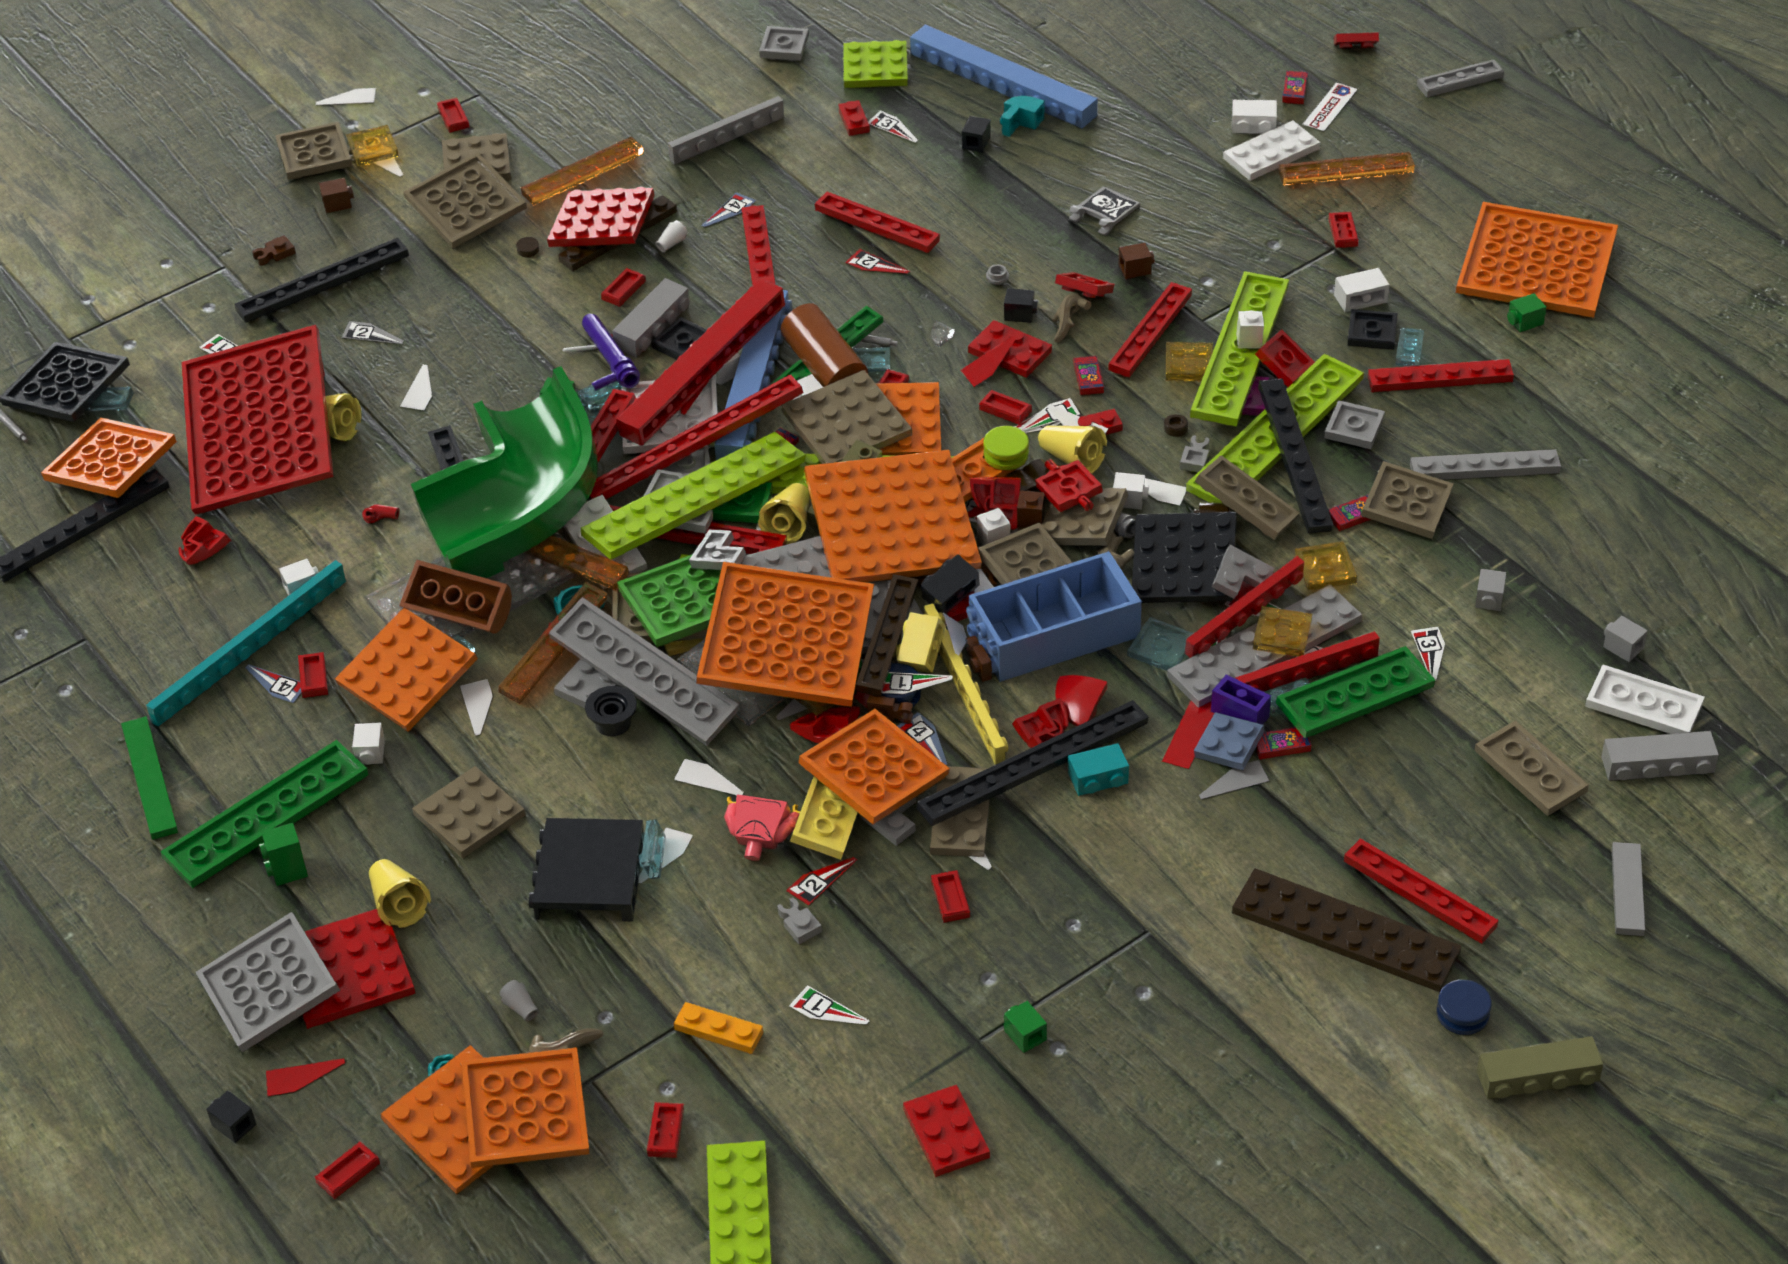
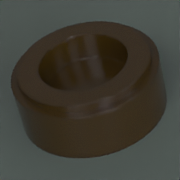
M533 237L521 238L516 243L517 253L522 257H532L539 252V242Z
M1179 414L1166 417L1164 420V431L1173 437L1186 434L1188 431L1187 418Z

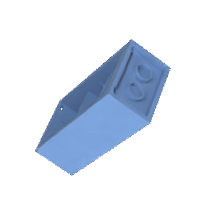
M1108 551L969 595V606L966 607L969 618L967 631L969 637L976 636L979 644H982L992 661V673H995L999 682L1140 637L1142 601Z

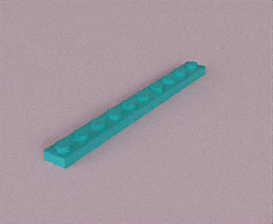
M337 560L333 561L146 704L151 722L159 727L241 662L248 659L254 652L266 645L276 635L284 631L298 618L302 617L311 608L323 601L333 591L340 588L346 582L343 565Z

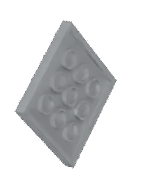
M292 912L196 972L242 1052L340 991Z

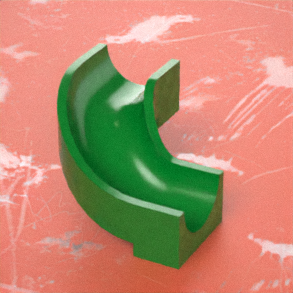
M562 366L553 369V377L547 389L538 398L523 407L510 411H494L487 408L482 400L473 404L482 437L492 454L462 461L410 484L420 515L447 568L483 578H489L505 571L503 562L529 550L553 535L579 512L589 498L597 478V451L587 413Z

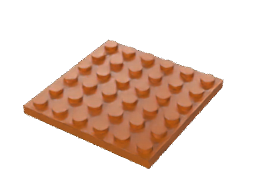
M1483 202L1457 282L1456 293L1509 303L1512 300L1534 293L1546 305L1548 310L1594 318L1618 225Z
M949 450L805 466L804 473L831 578L873 582L890 580L893 574L905 577L935 574L946 560L952 559L957 554L974 569H981L982 561Z
M723 562L696 684L852 707L874 584Z

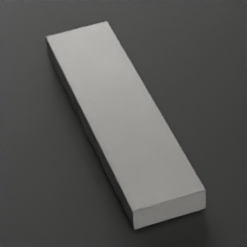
M1493 59L1417 79V87L1427 98L1503 78L1504 70Z
M1613 842L1611 850L1615 934L1644 936L1645 920L1641 845Z

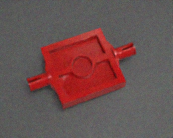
M1052 459L1047 460L1044 466L1049 472L1035 479L1037 488L1041 492H1045V497L1059 512L1077 504H1080L1086 511L1092 510L1094 504L1089 499L1103 492L1102 484L1079 460L1062 466H1058Z

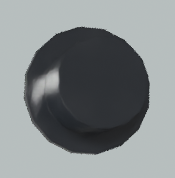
M606 686L597 689L589 695L585 703V712L587 717L595 723L598 732L605 736H618L630 728L631 718L636 712L637 701L634 694L626 688Z

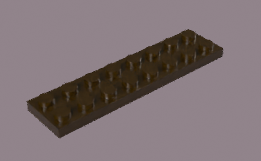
M1254 868L1232 906V914L1440 992L1461 953L1462 945Z

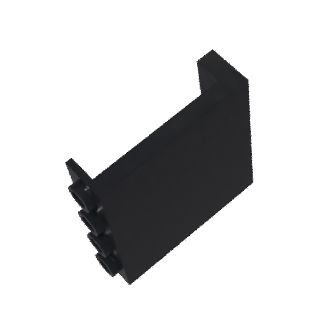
M546 818L545 829H540L539 835L542 847L541 850L536 852L538 870L533 871L532 885L535 888L534 892L529 893V908H533L535 920H539L541 909L621 911L622 921L633 922L645 842L643 820Z

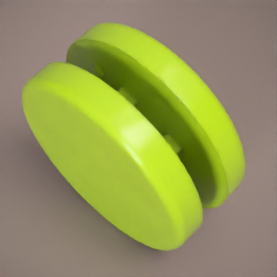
M999 426L993 428L985 435L984 459L993 468L1013 470L1021 467L1028 460L1029 439L1021 429L1013 426Z

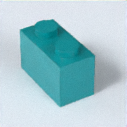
M1119 743L1068 755V775L1078 796L1129 783V765Z

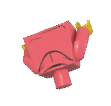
M737 794L736 802H732L731 797H727L728 806L724 819L730 834L736 837L739 844L746 845L744 857L748 860L759 861L762 848L776 849L778 843L783 842L794 831L801 811H798V805L794 804L790 813L791 810L786 801Z

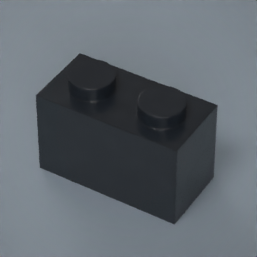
M957 554L952 559L946 560L935 574L929 575L924 579L921 585L922 598L929 604H934L938 612L947 614L980 585L979 572Z

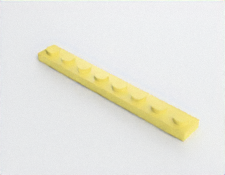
M934 604L924 606V615L939 617L945 624L942 612L938 613ZM945 628L939 654L949 674L953 676L952 680L996 765L1005 761V752H1008L1007 741L1004 736L1000 737L998 723L995 718L991 719L988 703L986 700L981 699L978 683H973L971 670L968 664L964 665L962 652L960 655L955 653L949 631Z

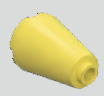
M348 393L326 396L330 437L340 441L352 439L358 431L355 430L356 424L361 423L359 401Z
M1048 425L1038 435L1040 447L1066 464L1079 460L1090 473H1094L1104 460L1105 454L1102 453L1103 446H1107L1106 434L1101 428L1095 426Z
M793 483L765 503L759 512L758 524L761 531L786 535V544L797 542L806 530L807 511L810 502L808 488L803 484Z
M387 859L379 860L370 867L369 878L377 912L386 925H398L399 928H405L415 924L425 915V908L428 902L430 904L431 897L428 888L422 881Z

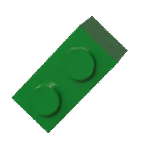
M293 823L261 832L264 843L259 844L263 860L269 859L264 861L268 877L274 876L276 886L308 877Z

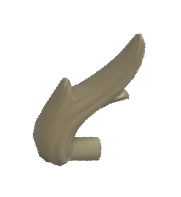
M1071 293L1063 299L1053 317L1054 322H1060L1054 342H1061L1066 337L1070 327L1075 326L1071 320L1072 315L1080 308L1089 310L1092 305L1090 301L1076 293Z
M1113 531L1108 545H1104L1102 549L1097 550V553L1099 555L1109 551L1120 569L1123 570L1125 565L1134 558V551L1129 549L1121 556L1116 554L1123 537H1117Z
M594 1028L582 1029L573 1033L570 1032L569 1035L554 1042H544V1038L541 1035H535L528 1053L568 1048L578 1049L587 1043L601 1038L604 1033L602 1030Z

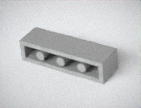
M665 278L613 329V339L622 352L637 358L643 351H646L651 342L669 324H672L682 311L688 308L690 302L688 299V288Z
M1711 731L1605 739L1601 758L1608 781L1715 773L1719 755Z

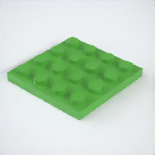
M692 555L618 581L617 585L618 590L656 647L708 628L721 570L691 568L689 559Z

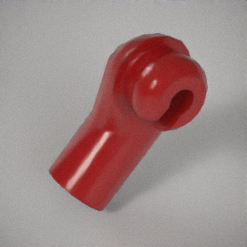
M375 504L364 509L362 516L365 522L375 523L384 518L398 519L400 510L397 507Z

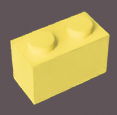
M910 612L908 620L903 625L904 635L902 642L896 650L897 661L901 664L910 665L917 671L933 674L946 628L942 620L936 616Z

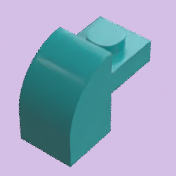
M1016 96L1005 101L1004 113L1000 119L1002 135L1010 137L1019 125L1035 130L1045 118V100L1031 96Z

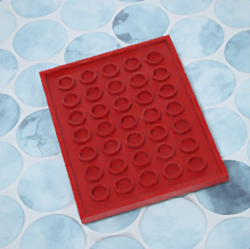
M316 325L182 362L191 510L195 515L334 477L320 336Z

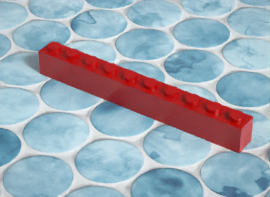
M763 279L758 280L654 383H651L624 412L620 413L618 418H616L619 435L643 446L725 363L785 306L783 288Z

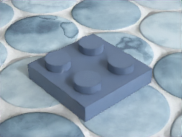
M1215 712L1194 749L1195 758L1244 770L1264 734V726Z

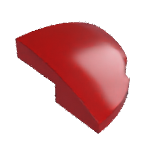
M970 478L971 493L977 507H982L985 512L1000 508L1010 522V529L1015 530L1017 528V505L1021 491V478Z
M195 516L181 536L184 551L179 547V555L186 564H195L216 554L231 539L225 533L214 529L208 521Z
M1079 675L1059 677L1055 689V699L1061 698L1070 723L1077 727L1094 718L1097 712V705L1107 690V681Z
M1061 698L1040 705L1035 712L1016 718L1012 725L1025 743L1032 748L1062 734L1068 727V715Z
M833 707L816 715L815 712H812L793 721L790 724V729L798 735L819 744L856 721L860 713V707Z

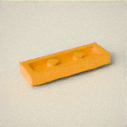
M688 1002L684 1003L674 1021V1030L749 1054H753L764 1033L762 1025Z

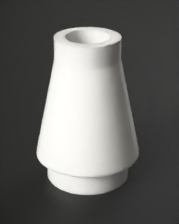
M670 222L655 245L664 253L685 240L688 231L681 222Z

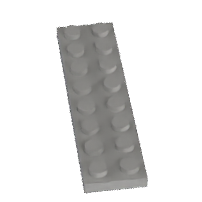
M1328 585L1210 647L1207 652L1197 654L1168 669L1167 677L1199 708L1212 701V690L1225 675L1236 678L1290 660L1362 621V614L1337 590Z
M583 597L549 632L551 639L620 687L628 689L636 698L706 746L740 710L737 702L713 686L696 684V674Z

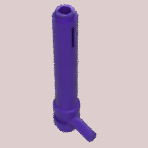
M595 314L585 315L582 320V326L609 364L611 374L591 383L594 390L597 391L616 381L625 388L635 387L640 381L639 370L635 367L632 360L624 355L599 317Z

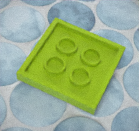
M906 41L843 43L844 88L908 86Z

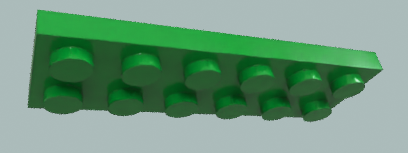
M1404 646L1277 696L1276 704L1304 738H1308L1433 688L1436 680L1413 653Z

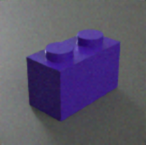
M1225 675L1212 690L1211 712L1213 713L1216 712L1262 725L1270 717L1271 695L1231 676Z

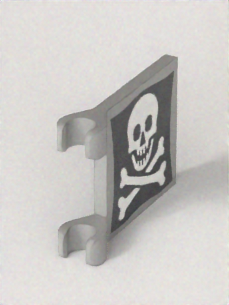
M1103 186L1078 206H1071L1070 212L1073 214L1069 219L1078 222L1084 213L1100 219L1099 225L1102 226L1098 233L1106 236L1114 225L1140 206V202Z

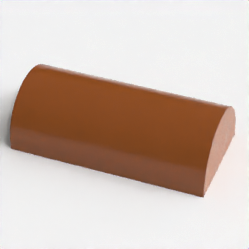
M807 303L793 309L783 320L781 335L823 387L862 370H865L868 374L865 364L816 304Z
M416 560L399 606L413 612L495 634L502 629L508 618L512 594L510 587L505 583Z

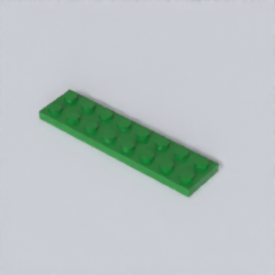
M335 740L160 851L162 858L191 888H194L258 847L259 844L264 843L261 832L297 822L368 776V769L338 740Z

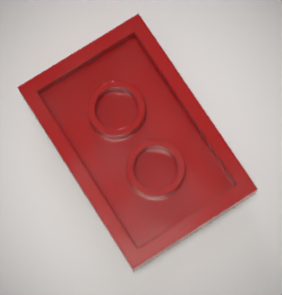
M993 320L968 345V353L980 358L1014 335L1016 340L999 366L1027 378L1052 352V344Z
M957 1084L903 1103L905 1115L935 1177L990 1158V1150Z

